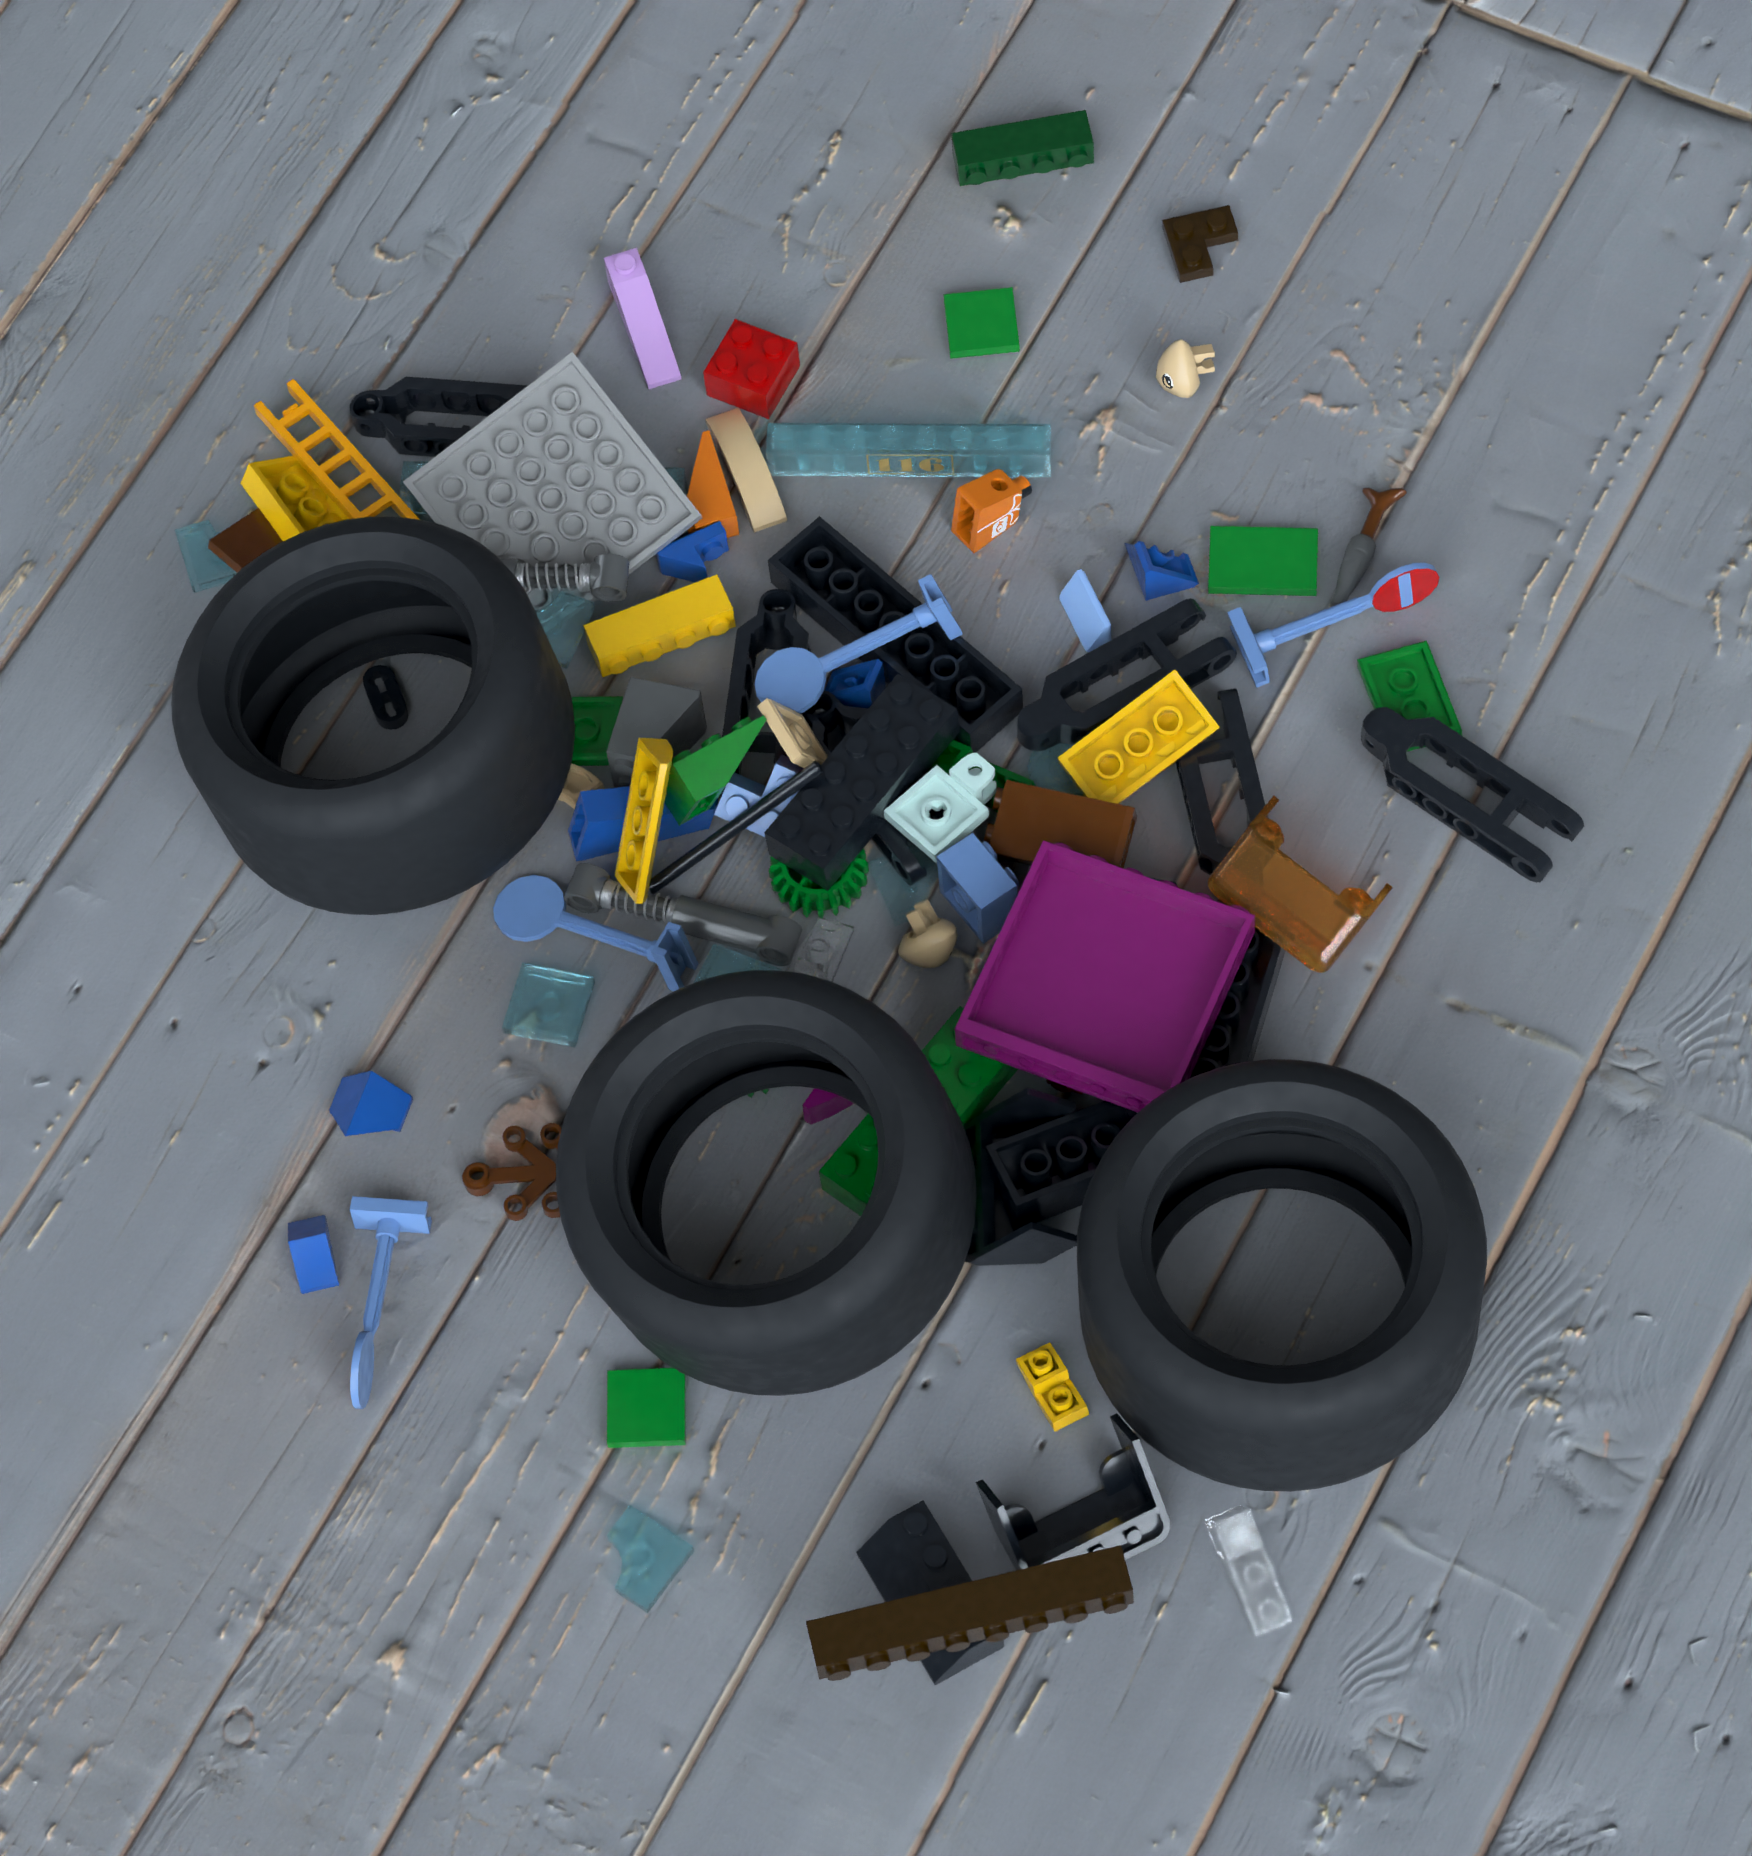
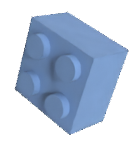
M971 833L936 856L939 889L941 894L984 944L1000 933L1018 895L1017 887L1019 882L1011 869L1008 867L1003 869L996 861V853L990 844L986 841L981 843L974 833Z

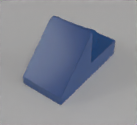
M718 521L668 544L656 554L660 572L663 575L694 583L708 578L703 562L715 560L724 552L729 551L726 531L721 522Z

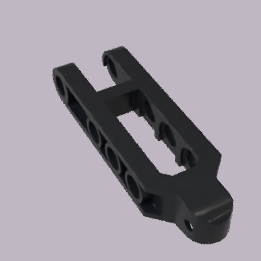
M406 376L386 390H368L356 395L350 403V414L356 431L362 436L385 438L398 454L436 457L471 430L470 426L463 425L462 428L436 426L435 423H428V426L405 424L409 414L414 411L489 416L528 385Z
M772 589L765 592L760 598L757 615L737 629L722 737L733 732L731 728L749 716L757 654L764 649L782 650L789 647L804 648L811 652L808 644L809 633L797 622L795 598L787 590ZM759 732L747 751L774 753V767L781 755L787 756L773 732ZM742 761L735 771L739 775H741ZM725 788L723 789V791L721 792V794L719 795L718 798H721V797H722V794H723Z
M1192 598L1183 600L1046 676L1041 698L1025 706L1018 715L1017 739L1023 747L1031 751H1043L1060 743L1073 746L1173 670H1176L1188 687L1192 689L1228 668L1235 660L1237 652L1225 637H1218L1176 660L1167 646L1178 641L1180 635L1194 628L1200 620L1204 621L1206 617L1204 610L1196 600ZM1152 655L1161 667L1156 672L1084 712L1072 710L1065 701V699L1080 691L1082 694L1088 691L1090 685L1111 674L1112 677L1117 675L1119 669L1139 658L1144 660Z
M1234 688L1217 692V699L1221 700L1223 709L1225 739L1199 743L1178 759L1175 764L1200 870L1223 883L1229 902L1252 907L1258 904L1263 897L1262 871L1273 857L1271 846L1273 845L1274 838L1238 691ZM1231 759L1232 767L1237 768L1240 800L1244 799L1247 829L1252 831L1253 838L1248 844L1224 847L1217 843L1199 764Z
M824 691L816 704L803 712L802 715L827 756H829L868 708L845 706L832 693ZM931 809L929 811L930 818H942L945 810L934 811ZM886 820L871 840L901 878L911 886L927 876L926 868H921L916 857L908 848L907 840L902 833Z
M1378 707L1372 710L1363 720L1361 729L1362 744L1371 754L1383 762L1388 787L1530 881L1541 882L1553 867V863L1540 848L1508 828L1516 816L1520 813L1541 828L1547 827L1571 842L1584 827L1582 818L1572 808L1434 717L1407 720L1387 707ZM1419 746L1422 748L1425 746L1447 761L1446 765L1451 768L1457 767L1477 780L1476 785L1481 788L1486 786L1504 799L1493 813L1489 815L1407 761L1406 751L1409 747Z

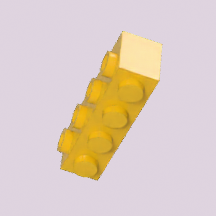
M716 574L583 625L587 645L603 678L611 674L623 673L629 667L639 663L654 661L663 654L678 648H688L695 642L712 635H722L729 629L736 627L733 607Z

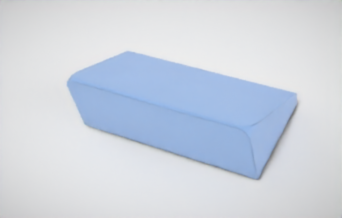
M1082 569L1077 570L1062 590L1059 599L1084 650L1091 652L1112 640L1111 623L1085 572Z

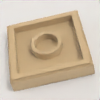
M768 698L757 706L762 715L766 717L768 725L792 763L805 768L815 760L820 765L828 757L802 714Z

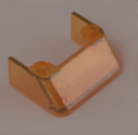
M1273 796L1209 876L1207 881L1208 887L1226 905L1241 906L1248 910L1250 914L1255 915V927L1306 967L1315 972L1325 973L1340 957L1393 887L1386 883L1374 900L1366 891L1359 888H1345L1340 895L1332 891L1279 850L1284 843V835L1280 826L1275 821L1267 818L1279 801L1277 797Z

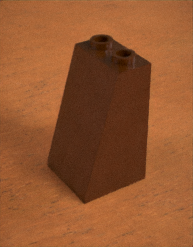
M1006 780L1004 789L997 788L993 809L998 810L995 824L988 823L984 841L990 844L998 858L1030 866L1044 840L1053 844H1066L1075 852L1086 856H1100L1109 864L1124 869L1137 814L1133 807Z

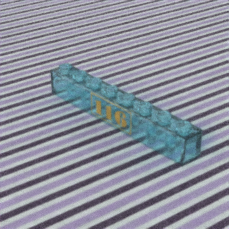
M768 423L766 443L767 465L771 476L981 477L996 469H1000L1009 477H1018L1020 475L1024 477H1051V424Z

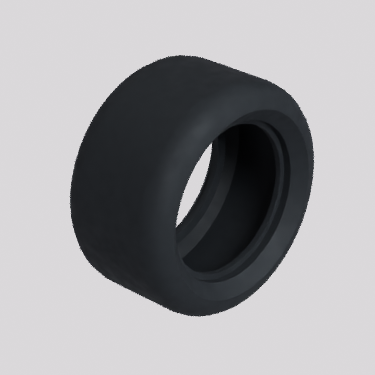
M364 517L343 520L300 533L262 553L233 576L213 597L200 615L184 645L173 681L171 700L172 723L179 753L188 774L235 852L255 874L272 888L307 906L329 912L351 915H379L404 912L447 900L477 885L507 864L541 828L564 788L571 767L575 741L572 697L567 679L525 589L508 567L480 542L457 530L424 520L401 517ZM408 653L439 655L464 663L472 668L464 698L449 723L430 743L405 760L366 776L340 780L309 778L281 768V758L285 742L302 710L323 688L347 672L381 658Z
M750 970L727 973L695 982L657 1000L635 1015L618 1030L594 1058L572 1096L558 1142L556 1191L561 1221L569 1247L579 1268L593 1289L634 1336L660 1360L689 1377L729 1391L769 1396L803 1394L834 1387L878 1367L910 1343L937 1314L949 1296L962 1270L970 1247L976 1209V1178L971 1147L962 1121L929 1061L901 1025L876 1004L846 987L815 976L781 970ZM784 1086H801L824 1090L846 1098L873 1117L878 1140V1164L874 1186L869 1201L853 1229L827 1256L794 1275L767 1283L751 1285L726 1284L704 1279L685 1271L671 1262L664 1242L661 1219L662 1197L666 1179L681 1147L695 1129L711 1114L724 1105L756 1091Z
M1267 1059L1232 1064L1196 1075L1170 1088L1152 1100L1124 1126L1102 1156L1089 1183L1081 1207L1077 1231L1079 1311L1082 1335L1088 1358L1103 1390L1126 1423L1146 1443L1166 1458L1187 1470L1217 1482L1261 1491L1292 1492L1319 1489L1355 1479L1389 1463L1408 1450L1427 1433L1449 1406L1470 1366L1477 1341L1487 1267V1238L1483 1213L1469 1174L1451 1143L1427 1116L1393 1090L1347 1069L1317 1062ZM1273 1188L1301 1190L1318 1194L1351 1209L1377 1231L1391 1250L1398 1264L1405 1288L1398 1303L1386 1320L1366 1339L1338 1355L1316 1362L1297 1365H1269L1243 1360L1218 1350L1195 1335L1181 1322L1162 1294L1156 1279V1273L1166 1249L1180 1230L1196 1215L1211 1205L1240 1193Z

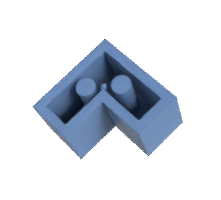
M781 755L766 786L734 772L725 787L714 815L730 822L804 768L792 763L789 757ZM799 791L746 829L765 837L764 832Z

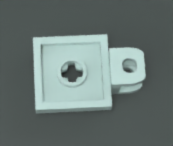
M971 753L962 758L949 769L950 775L936 765L884 810V818L935 863L937 862L936 856L964 839L989 817V809L984 804L997 791L996 782L993 781L995 768L978 753ZM974 766L980 767V768H973V769L969 770L970 768H972V767H974ZM931 809L934 811L945 810L943 817L940 819H931L929 811Z

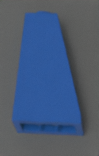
M630 786L580 791L568 828L576 861L619 852ZM718 798L709 810L680 826L664 803L658 841L709 829L718 806Z

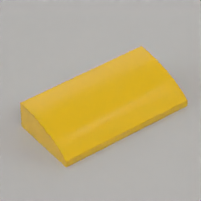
M294 455L248 463L240 484L267 518L282 541L326 524L349 519L303 468Z
M1173 670L1057 757L1060 766L1085 797L1120 804L1220 727L1178 672Z
M638 738L614 875L636 904H643L646 901L650 887L673 758V749L667 739Z

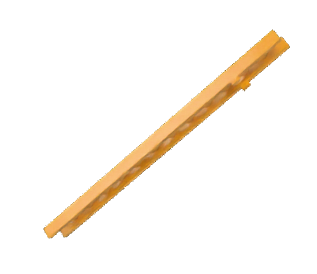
M294 379L286 384L289 393L300 406L298 407L297 403H294L282 412L283 417L278 420L262 401L254 405L256 415L287 450L294 455L303 468L349 519L375 517L390 506L401 518L419 519ZM309 415L320 429L298 443L287 429ZM329 437L341 451L319 466L307 452ZM350 460L361 475L339 489L329 478L328 474ZM370 483L382 497L360 512L348 498Z

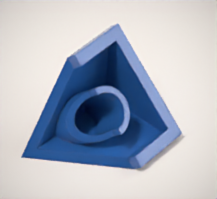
M1138 541L1135 545L1124 543L1146 601L1194 588L1199 584L1188 554L1182 553L1177 557L1174 556V550L1162 553L1156 545H1153L1150 549L1146 548L1145 543L1142 541Z
M367 1071L342 1077L329 1111L345 1136L389 1130L401 1132L413 1097L375 1072Z

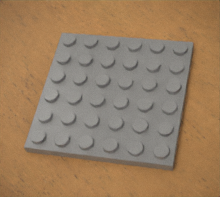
M573 352L403 481L434 523L464 533L480 542L499 559H518L519 563H528L529 566H535L536 563H538V566H545L547 563L548 567H555L557 563L558 567H564L567 563L568 567H574L576 563L577 567H580L582 563L591 564L598 555L617 554L628 559L629 575L703 518ZM529 588L525 590L547 637L597 600L591 595L590 591L580 592L577 588H574L571 592L568 588H564L563 591H560L558 588H554L553 591H550L548 588H545L543 591H540L538 588H535L533 591Z

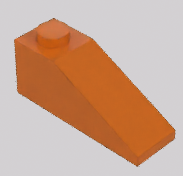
M707 430L702 432L687 493L688 499L703 518L689 528L687 532L691 534L720 521L726 531L727 538L739 535L737 515L710 431Z

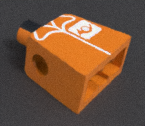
M996 469L958 487L951 531L973 553L979 551L1017 522L1021 499L1032 493L1031 484L1022 475L1012 480L1003 470Z

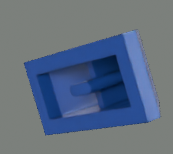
M875 659L834 670L824 691L832 693L845 706L869 708L886 688L883 662Z
M321 1215L288 1223V1244L301 1293L305 1294L339 1286L326 1216Z

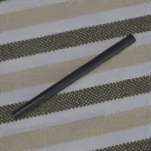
M816 760L660 871L651 878L649 887L651 894L657 893L824 773L822 766Z

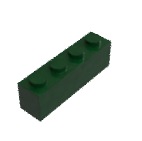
M1086 110L951 133L952 154L959 186L979 185L988 181L1013 179L1018 176L1034 173H1048L1052 170L1069 167L1078 168L1094 163V142Z

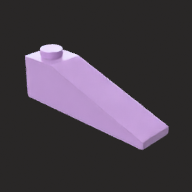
M637 248L604 257L608 283L648 389L681 380V374Z

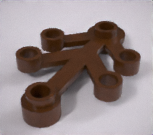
M548 1123L541 1129V1140L546 1148L558 1150V1142L562 1130L560 1125ZM510 1126L505 1129L502 1136L505 1147L509 1151L519 1153L532 1165L490 1168L485 1163L476 1162L465 1168L462 1179L467 1192L474 1196L488 1194L494 1187V1184L532 1182L520 1195H511L504 1201L506 1216L510 1220L519 1221L525 1218L528 1208L556 1181V1163L526 1139L525 1132L521 1127ZM551 1132L559 1134L554 1140L546 1139V1136ZM512 1135L521 1136L518 1142L512 1143L508 1141ZM474 1173H484L481 1179L474 1180L471 1178ZM550 1192L542 1199L543 1211L550 1218L560 1217L559 1207L556 1209H549L547 1207L550 1202L558 1201L557 1192ZM518 1203L522 1205V1208L517 1212L509 1210L513 1204Z

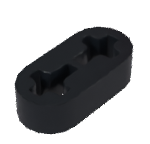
M377 665L369 668L364 673L363 685L375 718L384 729H398L406 723L408 710L396 677L387 666ZM381 678L385 684L386 691L380 693L378 686L375 684V680ZM391 702L393 709L396 711L395 716H389L385 707L386 703Z

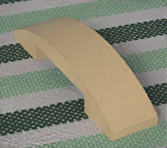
M736 408L705 419L715 445L721 451L737 487L742 506L754 533L786 522L787 516L766 461L740 409Z

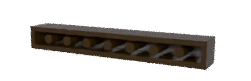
M1121 1545L809 1620L806 1621L819 1680L828 1678L830 1681H837L849 1677L853 1671L865 1668L868 1671H879L889 1667L891 1662L907 1659L910 1662L920 1661L929 1657L931 1652L946 1649L948 1652L961 1651L968 1648L970 1643L986 1639V1642L1002 1641L1009 1637V1633L1025 1630L1027 1633H1035L1046 1629L1050 1623L1063 1620L1066 1623H1076L1085 1620L1088 1614L1104 1611L1106 1614L1117 1613L1125 1610L1129 1604H1133L1134 1596Z

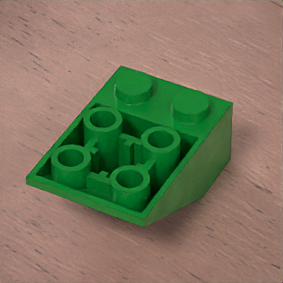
M764 715L753 721L750 717H747L731 728L733 732L721 737L720 733L715 734L701 744L702 748L691 754L689 750H685L672 759L665 804L679 826L711 808L767 719Z

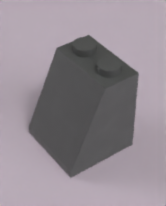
M630 677L606 751L614 788L626 787L631 784L638 738L667 739L673 749L674 758L681 752L690 750L705 734L707 725L700 690Z

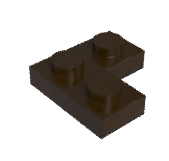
M1229 205L1162 220V229L1180 283L1213 276V265L1207 247L1238 241V230Z

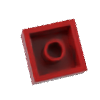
M734 319L703 371L707 396L770 419L800 367L797 342Z

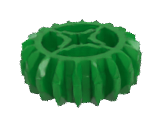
M862 849L848 866L846 873H842L828 891L801 875L802 880L800 883H796L789 875L791 868L771 856L769 877L772 879V890L778 893L779 901L782 904L789 902V908L793 913L802 908L803 915L806 918L812 911H817L818 916L822 919L826 910H831L837 916L839 912L838 906L842 905L850 909L852 905L851 898L860 899L862 895L861 888L867 885L866 874L869 872V865L865 860L866 851Z

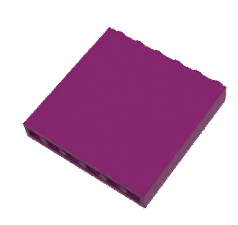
M1043 840L954 1028L956 1046L1139 1112L1152 1100L1190 1078L1255 933V915L1250 914L1248 910L1241 906H1228L1216 902L1207 894L1200 892L1194 894L1182 890L1170 881L1151 879L1134 868L1127 867L1123 869L1109 864L1100 856H1086L1075 852L1066 844H1053Z

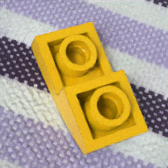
M1050 1342L1016 1359V1363L1029 1389L1054 1432L1089 1415L1085 1401L1069 1378L1068 1369Z

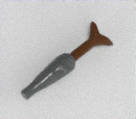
M1363 488L1362 492L1369 500L1371 509L1360 534L1353 536L1347 545L1338 575L1336 591L1330 603L1331 607L1347 601L1373 559L1376 549L1373 538L1383 514L1392 504L1407 494L1405 489L1391 488L1377 492L1372 488Z

